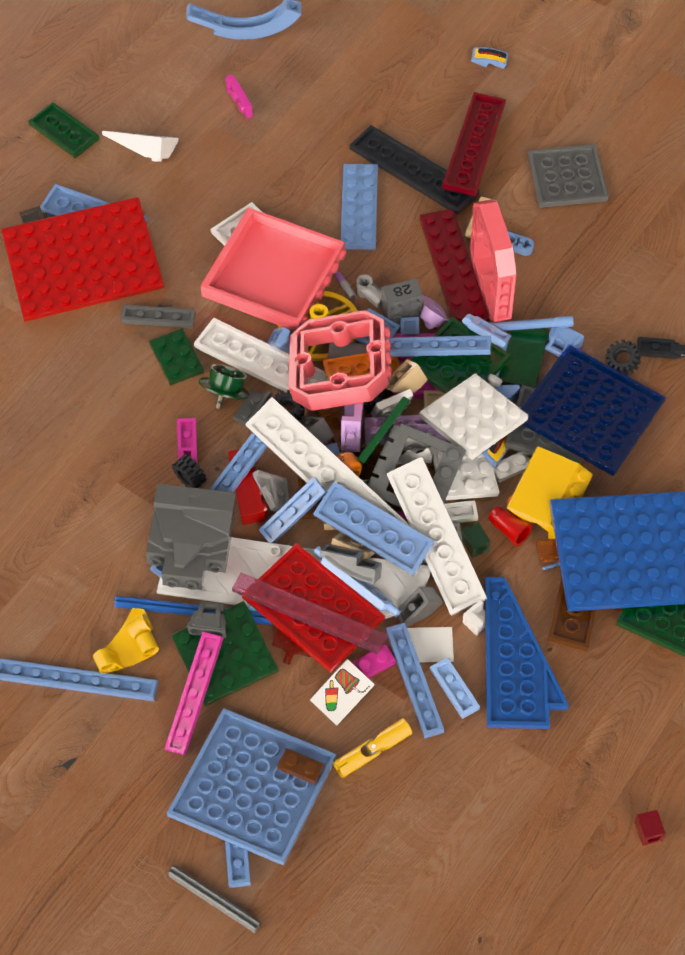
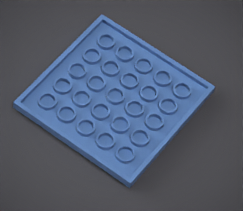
M223 708L173 800L167 816L284 866L331 771L337 754ZM286 748L324 764V770L316 785L277 769V765Z

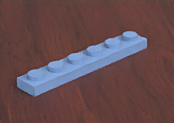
M491 335L388 338L391 344V350L388 352H390L391 357L491 355Z
M402 623L386 628L388 640L424 739L444 733V727L406 624Z

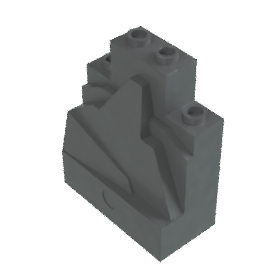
M165 484L157 485L154 499V515L148 538L146 558L147 564L163 565L162 585L172 588L181 587L190 590H202L206 571L214 573L226 572L236 517V493Z

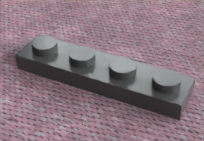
M124 305L121 322L124 324L193 329L196 312L192 309Z

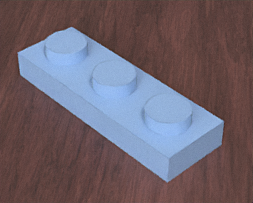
M448 657L430 666L433 676L462 719L480 710L479 704Z

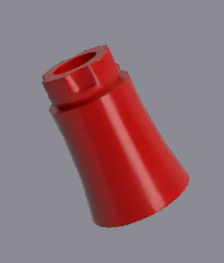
M496 506L488 516V520L493 526L503 533L515 547L520 546L532 531L531 524L500 506Z

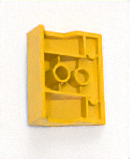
M538 446L507 509L526 522L540 525L548 531V539L553 541L555 540V533L549 504L550 500L582 498L593 474L579 463Z

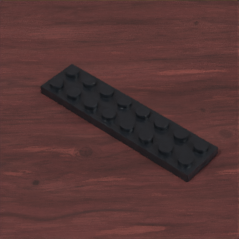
M372 125L350 144L351 151L373 164H378L379 168L446 209H452L456 215H459L479 195V189L476 196L442 189L447 170Z

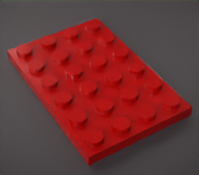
M297 543L242 593V598L330 673L385 620L383 613Z

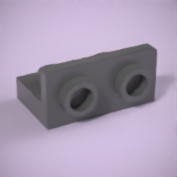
M252 389L249 397L245 399L234 415V421L246 426L245 424L271 399V392L267 391L264 395Z

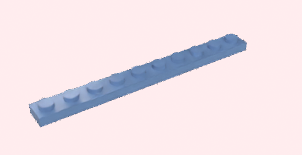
M252 433L209 490L234 492L268 446ZM152 565L150 571L162 578L163 565Z

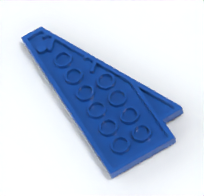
M485 577V594L488 598L485 600L487 728L549 729V710H568L569 704L506 578Z

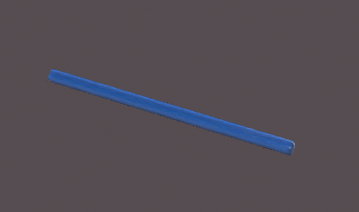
M116 596L114 600V605L118 608H138L145 611L192 616L199 609L197 604ZM205 610V612L216 613V611ZM250 611L255 623L273 625L258 611Z

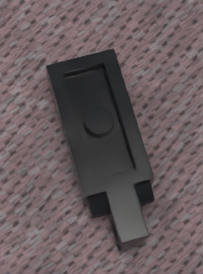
M638 337L637 348L640 356L667 359L685 358V345H679L673 339Z

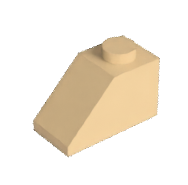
M407 359L392 373V377H389V386L386 389L392 392H404L411 389L412 392H416L428 379L418 364Z

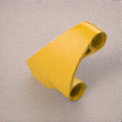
M132 608L124 625L113 640L105 648L93 654L100 673L114 672L133 666L159 651V647L151 632L153 629L152 624L144 609Z

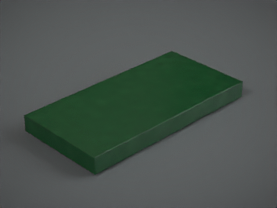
M53 102L28 121L31 127L75 159L100 140L98 134Z
M549 329L511 330V338L506 350L511 355V359L501 369L499 377L503 381L501 385H519L520 389L522 385L532 388L536 387Z
M405 396L401 398L358 457L360 462L366 463L409 404L410 400Z

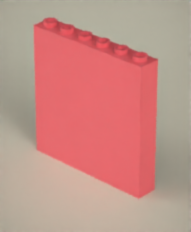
M248 207L202 282V297L296 331L309 320L311 307L318 300L322 299L325 287H328L331 283V276L337 272L339 262L344 260L346 256L345 242Z

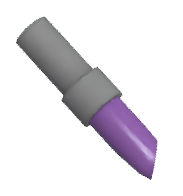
M336 272V278L341 288L350 299H354L356 294L351 285L340 272Z

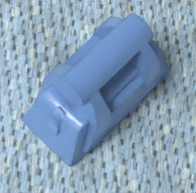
M552 327L548 337L549 343L546 345L545 350L565 359L568 354H573L583 346L584 335L568 327Z

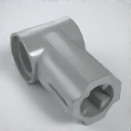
M360 275L357 278L358 296L366 298L376 308L381 309L382 290L373 283L371 276Z

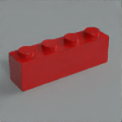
M240 449L228 451L229 463ZM254 466L235 490L242 525L265 521V514L268 513L266 502H262L261 499L264 496L253 477V472L256 471Z

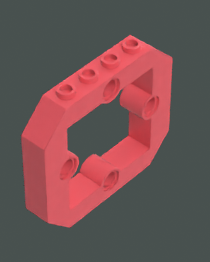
M495 200L475 202L473 206L470 245L474 273L490 320L493 322L512 319L517 275L513 246L498 202Z
M364 310L307 320L290 335L289 390L293 401L311 411L372 401L389 386V377H392V370L389 364L392 363L391 354L388 352L391 350L388 338H391L390 328L386 327L384 319ZM370 336V343L366 347L370 359V374L348 377L346 373L338 372L332 375L329 381L308 384V378L315 373L311 355L308 353V346L334 342V345L344 347L351 342V339Z

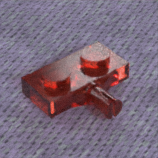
M277 628L272 646L281 648L286 652L283 663L286 664L287 662L290 665L294 655L311 657Z

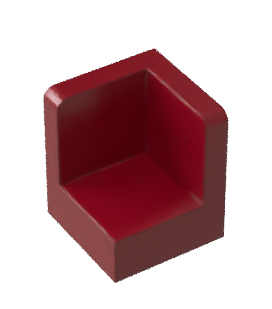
M653 810L637 814L634 822L642 846L663 841L666 833L658 811Z

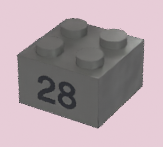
M417 278L382 287V311L384 317L397 324L401 323L400 318H420L423 309V293Z

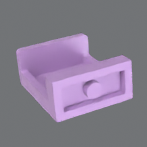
M364 402L345 405V413L341 420V451L360 452Z

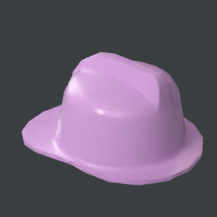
M423 296L424 306L420 317L424 320V325L428 329L439 328L446 320L449 321L445 311L438 303L427 296Z

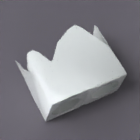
M408 438L403 448L406 452L400 455L397 464H408L420 457L423 458L425 463H432L433 447ZM418 450H424L423 452L416 454Z

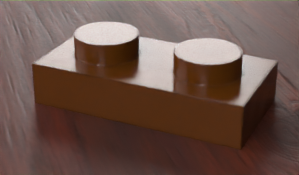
M286 748L277 765V769L316 785L324 770V764Z

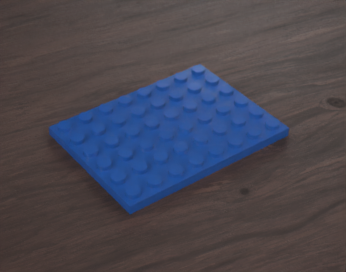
M685 492L550 500L549 504L568 612L685 604Z

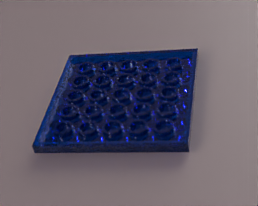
M569 344L522 406L521 410L528 414V420L522 425L608 474L615 476L664 404L666 397Z

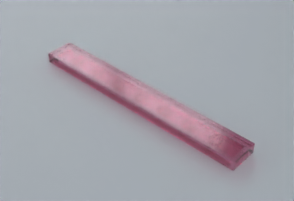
M242 572L232 587V592L378 655L387 639V634Z

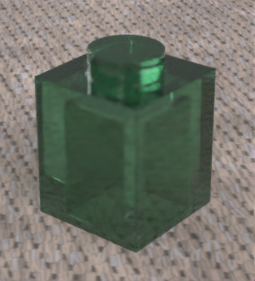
M480 523L468 525L462 530V542L472 558L490 550L491 541Z

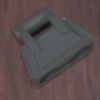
M200 601L198 611L193 613L187 624L189 634L201 636L202 632L222 636L225 639L227 637L226 617L222 614L224 604ZM205 610L216 611V613L205 612Z

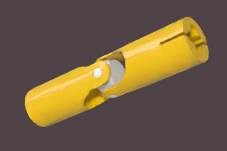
M402 718L381 731L376 739L367 740L334 761L333 765L336 771H339L338 774L344 778L377 757L381 751L393 747L410 736L412 730L406 720ZM366 746L367 752L372 756L365 757L361 753V748Z

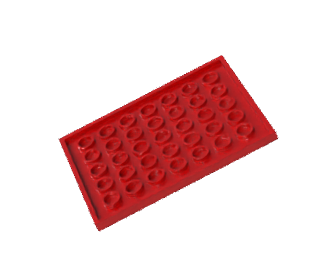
M139 197L1 229L24 322L164 288Z

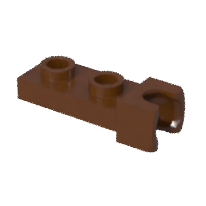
M332 407L329 410H316L317 416L325 419L334 434L332 438L333 443L341 446L342 416L338 407Z

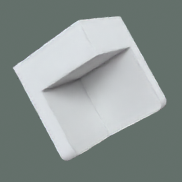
M479 600L463 615V623L476 636L485 629V611L483 610L484 602L482 600Z

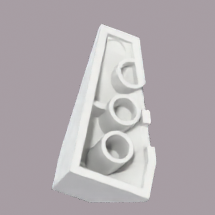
M103 131L102 135L145 157H151L152 161L162 162V159H169L178 143V138L148 136L146 134Z

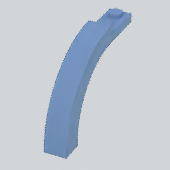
M284 0L272 11L249 18L228 17L189 3L186 20L213 29V34L220 37L257 39L273 35L292 25L301 16V2Z

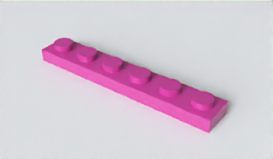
M202 632L164 748L168 752L186 756L223 642L222 636Z

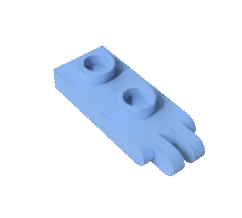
M467 314L462 320L463 324L467 325L475 333L481 336L491 335V342L498 347L504 348L511 338V335L478 316L474 317L471 314Z

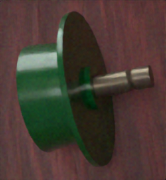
M219 364L212 365L210 376L199 379V384L204 389L218 395L215 404L217 409H222L225 397L232 399H247L249 397V392L243 388L247 375L233 367Z

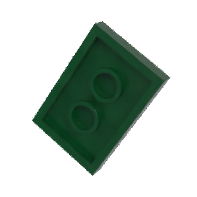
M183 328L149 341L150 347L170 386L204 373V369Z

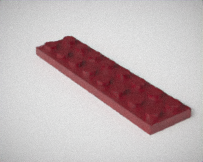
M476 92L473 93L443 181L442 189L472 196L477 195L506 105V99Z
M448 209L421 214V226L450 318L453 317L463 324V318L467 314H471L489 323L490 318L455 211Z

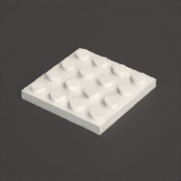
M474 374L420 411V418L453 445L465 449V455L472 460L527 421L528 414L477 374Z

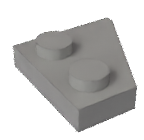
M260 470L253 472V477L270 510L274 512L279 511L289 501L287 478Z

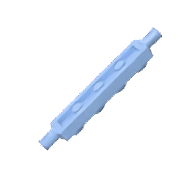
M320 546L315 549L314 553L322 558L321 564L337 575L348 586L356 590L359 595L370 601V604L376 609L388 610L395 617L400 614L401 610L393 605V601L373 585L340 571L319 554Z

